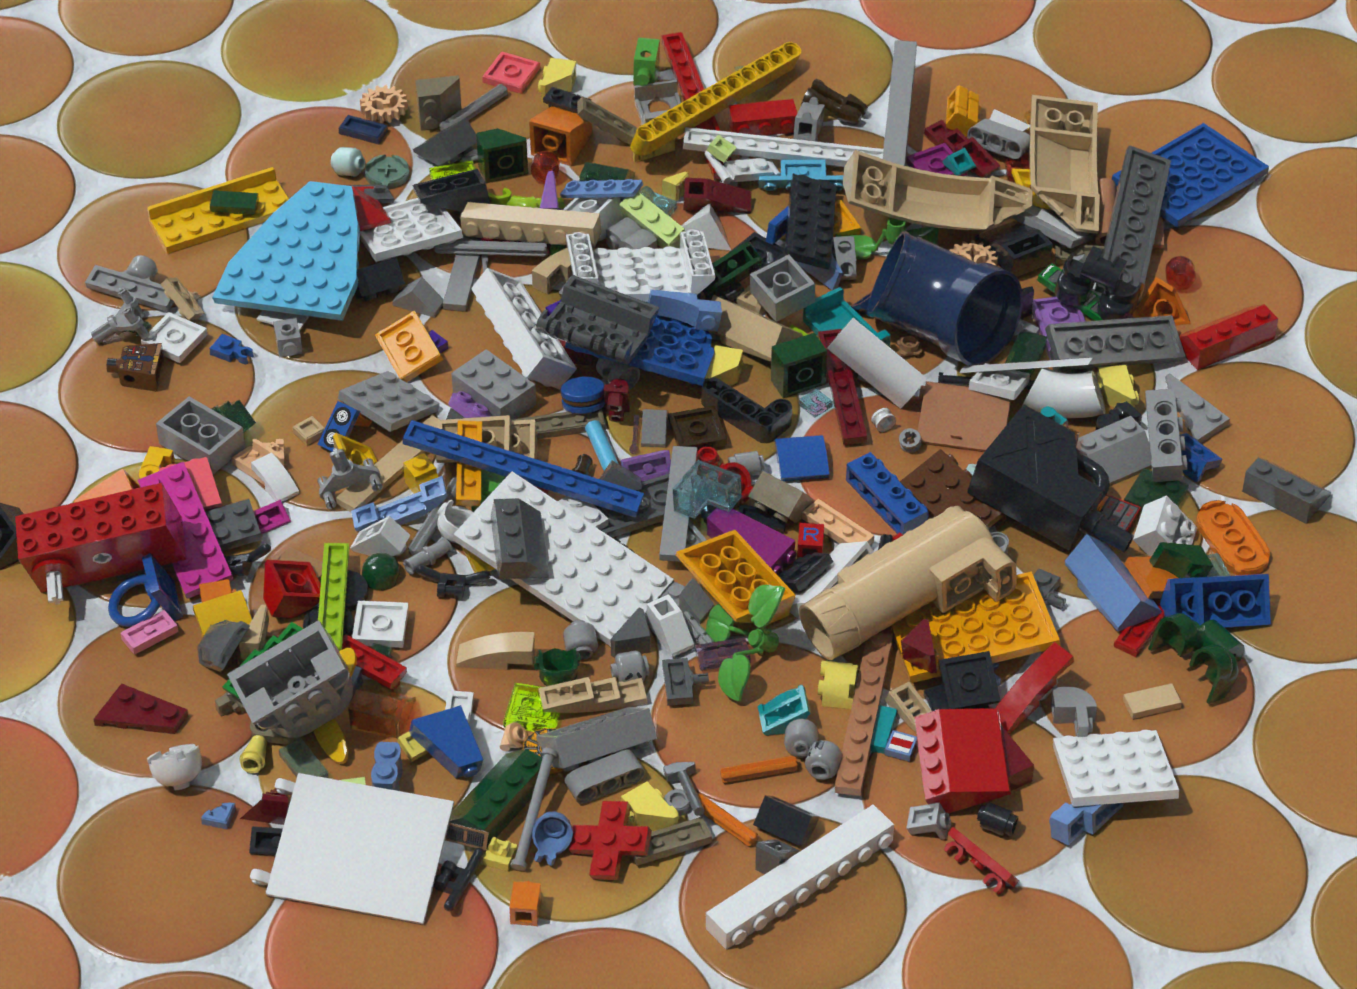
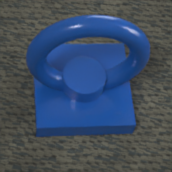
M151 553L142 557L146 574L135 575L123 581L112 593L108 604V612L111 619L116 624L124 627H132L151 618L157 612L160 605L174 621L183 617L174 580ZM144 584L146 592L152 600L148 607L135 616L126 617L121 615L118 605L122 596L132 587Z

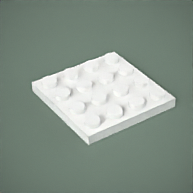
M418 198L383 207L390 217L391 223L360 231V240L376 262H384L399 255H410L417 250L431 249L436 245L453 243L457 239L463 238L461 228L445 208L421 204Z
M1156 730L1127 733L1116 732L1114 734L1100 735L1090 734L1087 737L1064 736L1053 738V749L1073 807L1179 799V788Z

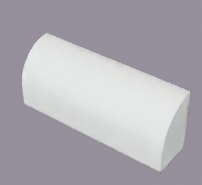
M854 318L849 321L827 348L900 409L927 379Z
M864 541L839 544L830 554L833 563L826 568V572L814 578L805 590L794 593L796 596L790 613L800 619L799 607L827 588L837 585V573L843 568L851 566L860 561L864 556L873 553L869 543Z

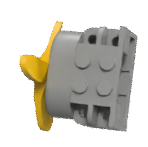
M319 620L227 674L254 725L257 724L262 729H272L278 735L287 738L301 737L314 731L320 746L335 763H346L348 759L347 743L339 724L334 718L339 716L351 701L353 694L351 677L357 664V655L352 648H345L339 651L331 635Z

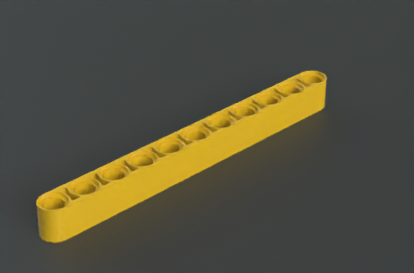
M793 42L784 43L640 126L636 130L630 145L632 152L639 156L651 153L685 133V127L694 128L728 108V105L735 104L794 69L801 55V48Z

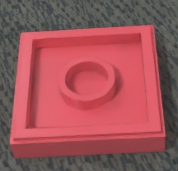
M501 51L483 75V83L493 86L503 84L507 87V90L522 94L540 70V62Z

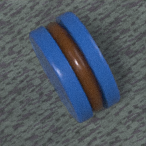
M577 377L566 381L561 386L563 408L568 412L576 414H586L600 410L605 405L604 383L594 377Z

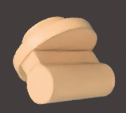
M513 722L506 726L500 744L501 750L509 751L513 747H523L527 733L521 724Z

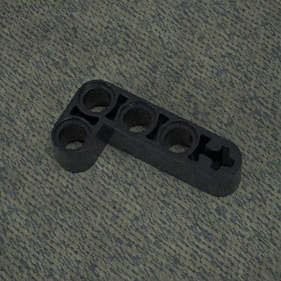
M715 377L706 378L703 386H701V404L704 407L715 406L719 417L760 443H771L791 427L792 404L789 400L776 399L764 408Z

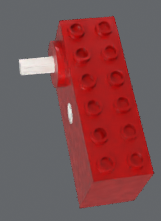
M162 483L15 516L18 559L40 592H48V602L55 603L56 605L61 604L60 601H63V588L144 570L142 557L149 553L153 555L160 565L186 560L182 516Z

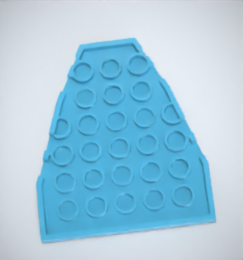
M309 181L279 207L228 262L212 297L214 303L343 321L358 286L357 268H359V261L357 256L360 228L352 186Z

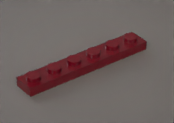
M842 329L818 331V338L827 350L826 374L843 445L867 442L866 428L851 368L827 349Z

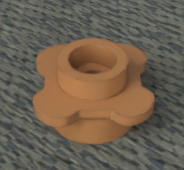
M914 335L903 336L897 341V345L900 346L899 354L901 356L920 355L922 353V349L919 348L920 340Z

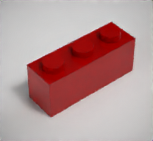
M794 99L728 105V123L731 132L761 136L794 133L795 117L797 115Z

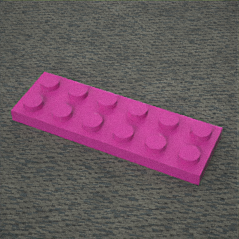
M184 461L138 479L140 487L162 483L182 516L186 560L172 563L186 598L189 599L200 594L199 584L229 579V582L233 581V576Z

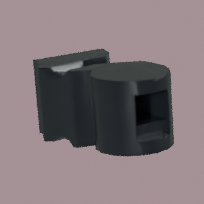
M1127 401L1117 403L1113 410H1109V414H1103L1097 418L1095 431L1129 416H1132L1141 426L1142 415Z

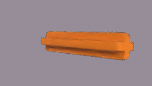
M792 755L723 767L720 769V776L723 783L796 771L798 763L796 757Z
M697 794L705 810L704 815L747 846H752L757 841L758 834L703 794Z

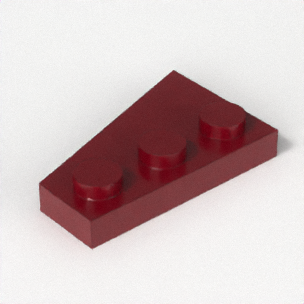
M121 683L93 720L95 726L104 727V724L117 725V728L121 729L133 726L142 727L144 731L175 734L189 715L188 710Z

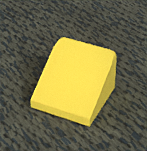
M682 172L663 179V197L677 202L684 195L685 178H688V172Z

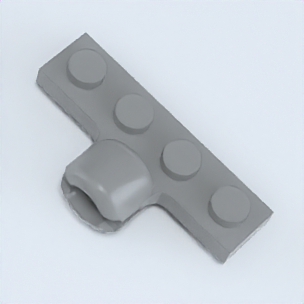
M144 255L135 256L124 272L95 265L85 281L87 288L119 298L121 297L117 292L125 287L132 297L135 296L139 304L169 312L174 303L165 295V290L159 283L152 282L158 269L156 263Z

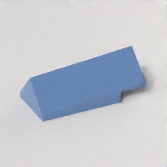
M1086 534L1066 558L1065 565L1078 579L1079 589L1117 631L1161 614V609L1152 599L1146 597L1126 566L1107 543Z

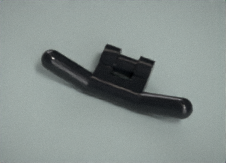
M265 543L250 553L232 556L224 555L232 576H248L252 563L269 553L271 546Z
M419 565L416 568V572L419 575L438 582L437 597L444 598L446 595H450L456 599H463L466 585L486 581L491 576L487 570L469 575L440 573L424 565Z
M482 848L474 850L465 869L458 867L451 861H444L441 866V874L436 876L433 887L441 892L450 894L444 903L446 911H452L462 897L484 856ZM450 878L456 879L455 882L450 881Z

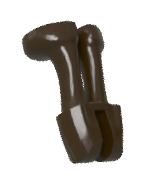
M815 79L812 82L811 88L807 89L802 103H809L812 97H816L818 104L825 105L824 108L837 115L839 120L854 125L860 122L868 110V106L856 96L849 94L845 97L827 87L819 79Z

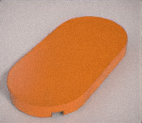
M1214 500L1202 505L1197 514L1196 526L1223 567L1236 575H1253L1263 572L1269 564L1270 550L1244 511L1239 506L1233 503L1232 505L1225 504L1226 501Z

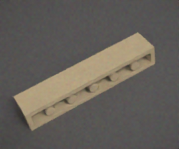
M468 202L460 217L462 235L467 237L567 245L566 234L581 232L589 234L591 246L595 248L601 235L600 213Z

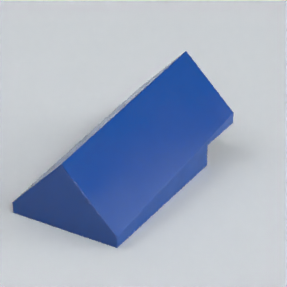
M1269 574L1168 579L1160 605L1162 610H1164L1165 617L1175 613H1183L1199 625L1212 619L1216 620L1223 627L1271 625Z

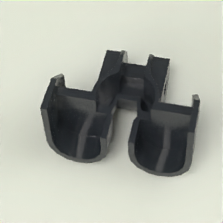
M1094 246L1084 263L1073 259L1075 253L1071 252L1058 276L1054 290L1056 297L1064 304L1078 306L1089 298L1094 283L1105 287L1097 306L1100 318L1102 320L1130 318L1142 298L1145 284L1140 282L1138 287L1123 281L1127 261L1120 258L1119 255L1116 256L1113 262L1103 258L1105 249L1101 250Z

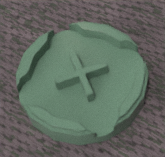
M379 155L372 158L365 166L366 181L370 185H386L388 189H394L402 186L409 177L408 163L397 155H392V157Z

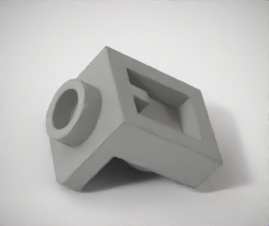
M940 803L910 807L907 830L911 835L935 831L941 840L947 839L948 829L951 827V819Z

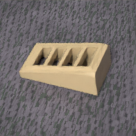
M266 605L259 607L249 624L250 627L239 643L242 659H246L254 649L260 651L265 645L269 626L268 608Z
M910 682L890 691L885 699L889 707L896 708L897 715L915 732V718L912 714L917 711L921 713L919 715L932 712ZM906 698L907 701L902 702L901 699ZM912 704L914 707L908 710L907 706Z

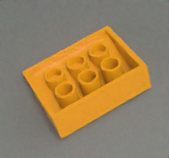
M736 530L676 552L675 556L735 622L752 623L751 618L753 615L749 613L748 605L752 593L761 585L782 586L786 588L770 623L789 616L796 595Z

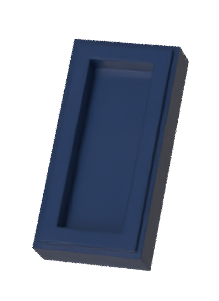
M347 115L338 130L341 135L379 145L388 132V125Z

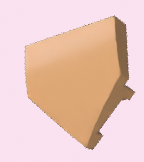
M253 439L252 446L247 447L232 457V465L265 485L252 470L251 462L273 453L284 466V439H276V443H262L257 439Z

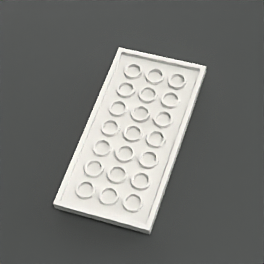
M513 471L453 534L452 540L497 570L491 524V511L494 499L519 498L540 511L549 578L511 580L570 620H584L586 623L592 624L596 630L597 638L610 647V639L640 607L644 609L646 616L647 603L659 599L660 595L674 580Z

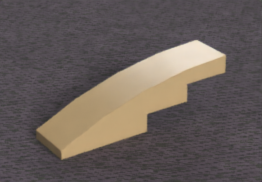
M589 677L538 688L544 712H597L648 704L642 678L627 682H616V678L613 677L590 683Z

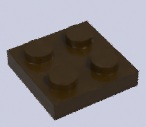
M715 406L668 414V421L677 446L697 447V451L703 447L716 448L727 446V438Z

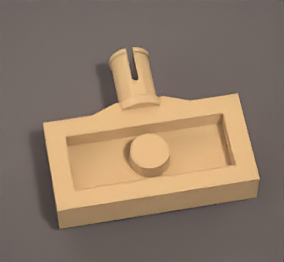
M177 277L167 278L160 284L165 290V295L175 302L179 308V313L184 318L195 320L205 314L197 303L200 299V294L198 292H189Z

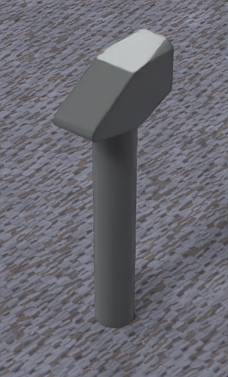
M676 762L664 766L663 771L667 782L679 780L696 816L703 815L705 810L689 777L696 772L695 762Z

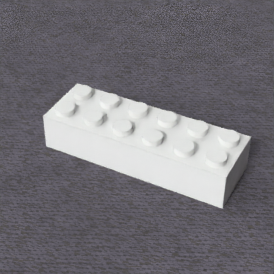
M487 268L471 288L476 296V301L482 305L486 317L494 324V330L502 337L504 346L512 353V359L522 369V375L528 380L538 381L546 387L552 386L561 389L563 383L577 369L558 339L541 333L536 328L537 320L542 313L521 280Z

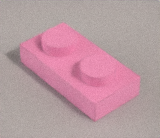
M163 610L151 618L124 630L120 634L122 641L135 655L177 633L178 626L167 612Z

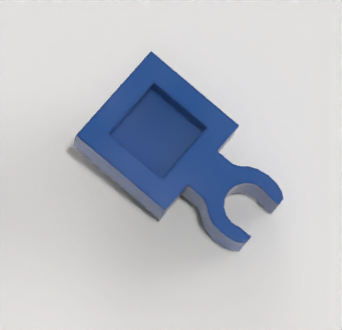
M221 334L209 348L210 355L228 362L235 358L242 364H248L247 356L254 357L252 348L243 347L242 341Z

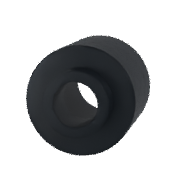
M990 802L986 807L981 806L977 816V821H980L981 828L1002 836L1006 834L1012 836L1019 820V816L1014 815L1013 811Z

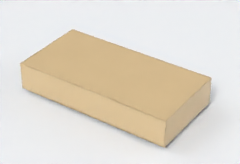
M1172 683L1127 693L1123 696V701L1132 719L1180 709L1182 704Z

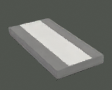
M1034 205L1029 210L1012 217L1024 225L1040 230L1045 236L1068 248L1092 241L1095 237V233L1075 231L1055 211Z

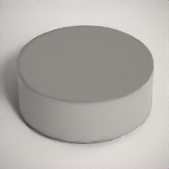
M671 790L665 795L664 800L669 806L675 807L679 816L686 814L690 810L691 805L684 790Z

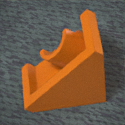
M1158 277L1154 279L1132 316L1133 318L1172 315L1175 326L1191 324L1176 288Z

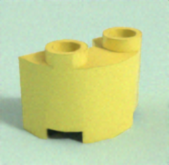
M832 661L821 662L820 676H824V680H819L818 695L822 696V706L844 709L852 708L858 665Z

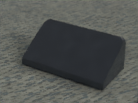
M252 826L249 853L276 855L283 828Z

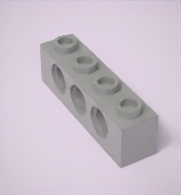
M1175 388L1145 391L1153 482L1183 480V470H1187L1186 455L1181 456V451H1185L1184 436H1179V432L1183 431L1182 417H1177V413L1181 412L1180 398H1175Z

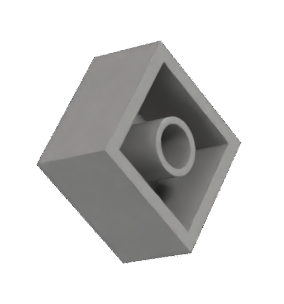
M790 255L750 274L751 294L776 322L815 302V283Z

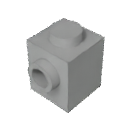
M297 319L274 321V333L279 358L303 354Z

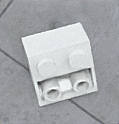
M1164 496L1144 505L1133 540L1148 556H1152L1160 542L1192 545L1197 527L1168 496Z

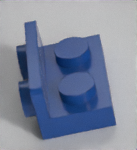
M1189 434L1179 435L1184 436L1185 451H1181V456L1186 455L1187 470H1183L1185 475L1198 482L1201 480L1205 470L1220 466L1223 460L1221 457Z

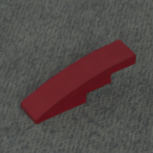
M943 120L925 128L924 135L936 146L945 143L953 153L965 148L976 165L975 168L969 171L985 177L1000 169L1001 166L974 137L967 139L958 128L954 130L947 128Z

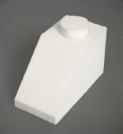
M388 516L359 531L350 549L369 556L376 553H387L392 557L395 555L400 556L407 548L406 542L410 534L392 517Z

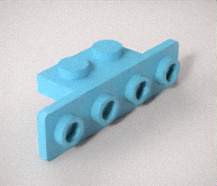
M781 160V176H759V188H763L766 191H773L777 188L790 190V181L793 174L806 175L812 179L828 181L836 185V190L844 189V175L826 176V160Z

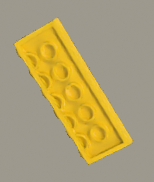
M271 167L149 206L147 210L149 223L166 253L169 254L264 223L289 198L276 179L275 169ZM213 191L258 193L259 201L256 213L210 212Z

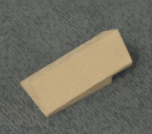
M715 295L712 297L711 301L721 302L722 315L718 331L709 332L719 335L721 344L741 349L743 352L771 361L772 346L803 336L800 332L734 302Z
M510 415L438 420L437 428L457 434L458 420L482 421L483 443L537 459L539 456L535 419L511 421ZM436 455L437 463H457L455 460Z

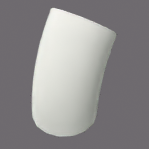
M1042 368L1023 405L1025 404L1041 413V409L1044 407H1052L1065 418H1085L1105 414L1103 397L1093 371L1062 373Z

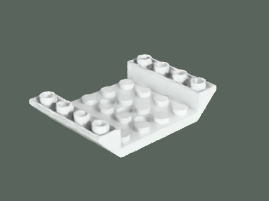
M689 230L687 232H680V248L665 247L663 249H652L650 247H643L641 249L619 248L618 250H607L604 248L592 250L589 234L581 232L566 234L573 275L644 302H648L650 289L698 295L715 280V273L703 231Z

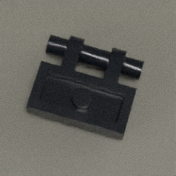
M814 552L811 555L807 553L804 557L797 558L791 568L783 570L778 576L792 591L800 592L805 590L814 578L824 574L827 570L826 568L833 563L830 554Z

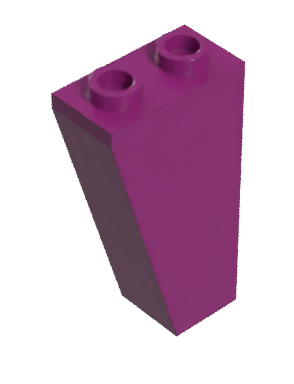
M722 503L707 517V535L710 538L736 530L777 575L787 565H791L796 558L794 539Z

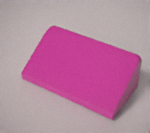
M281 500L253 511L261 534L291 522Z

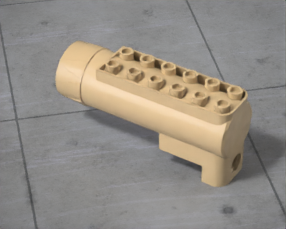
M960 506L949 507L943 513L928 519L919 527L907 531L893 542L886 543L879 550L864 556L860 561L843 568L837 573L838 584L827 588L799 607V616L808 638L817 651L826 659L833 660L860 646L872 636L930 602H933L942 613H945L982 590H985L996 602L1003 599L1016 587V564L994 542L988 528L975 514L964 511Z

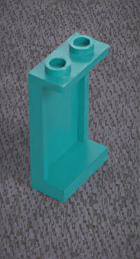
M841 287L815 298L814 303L803 308V322L817 336L818 331L843 329L854 318L890 347V334L886 330L877 333L844 300V290Z

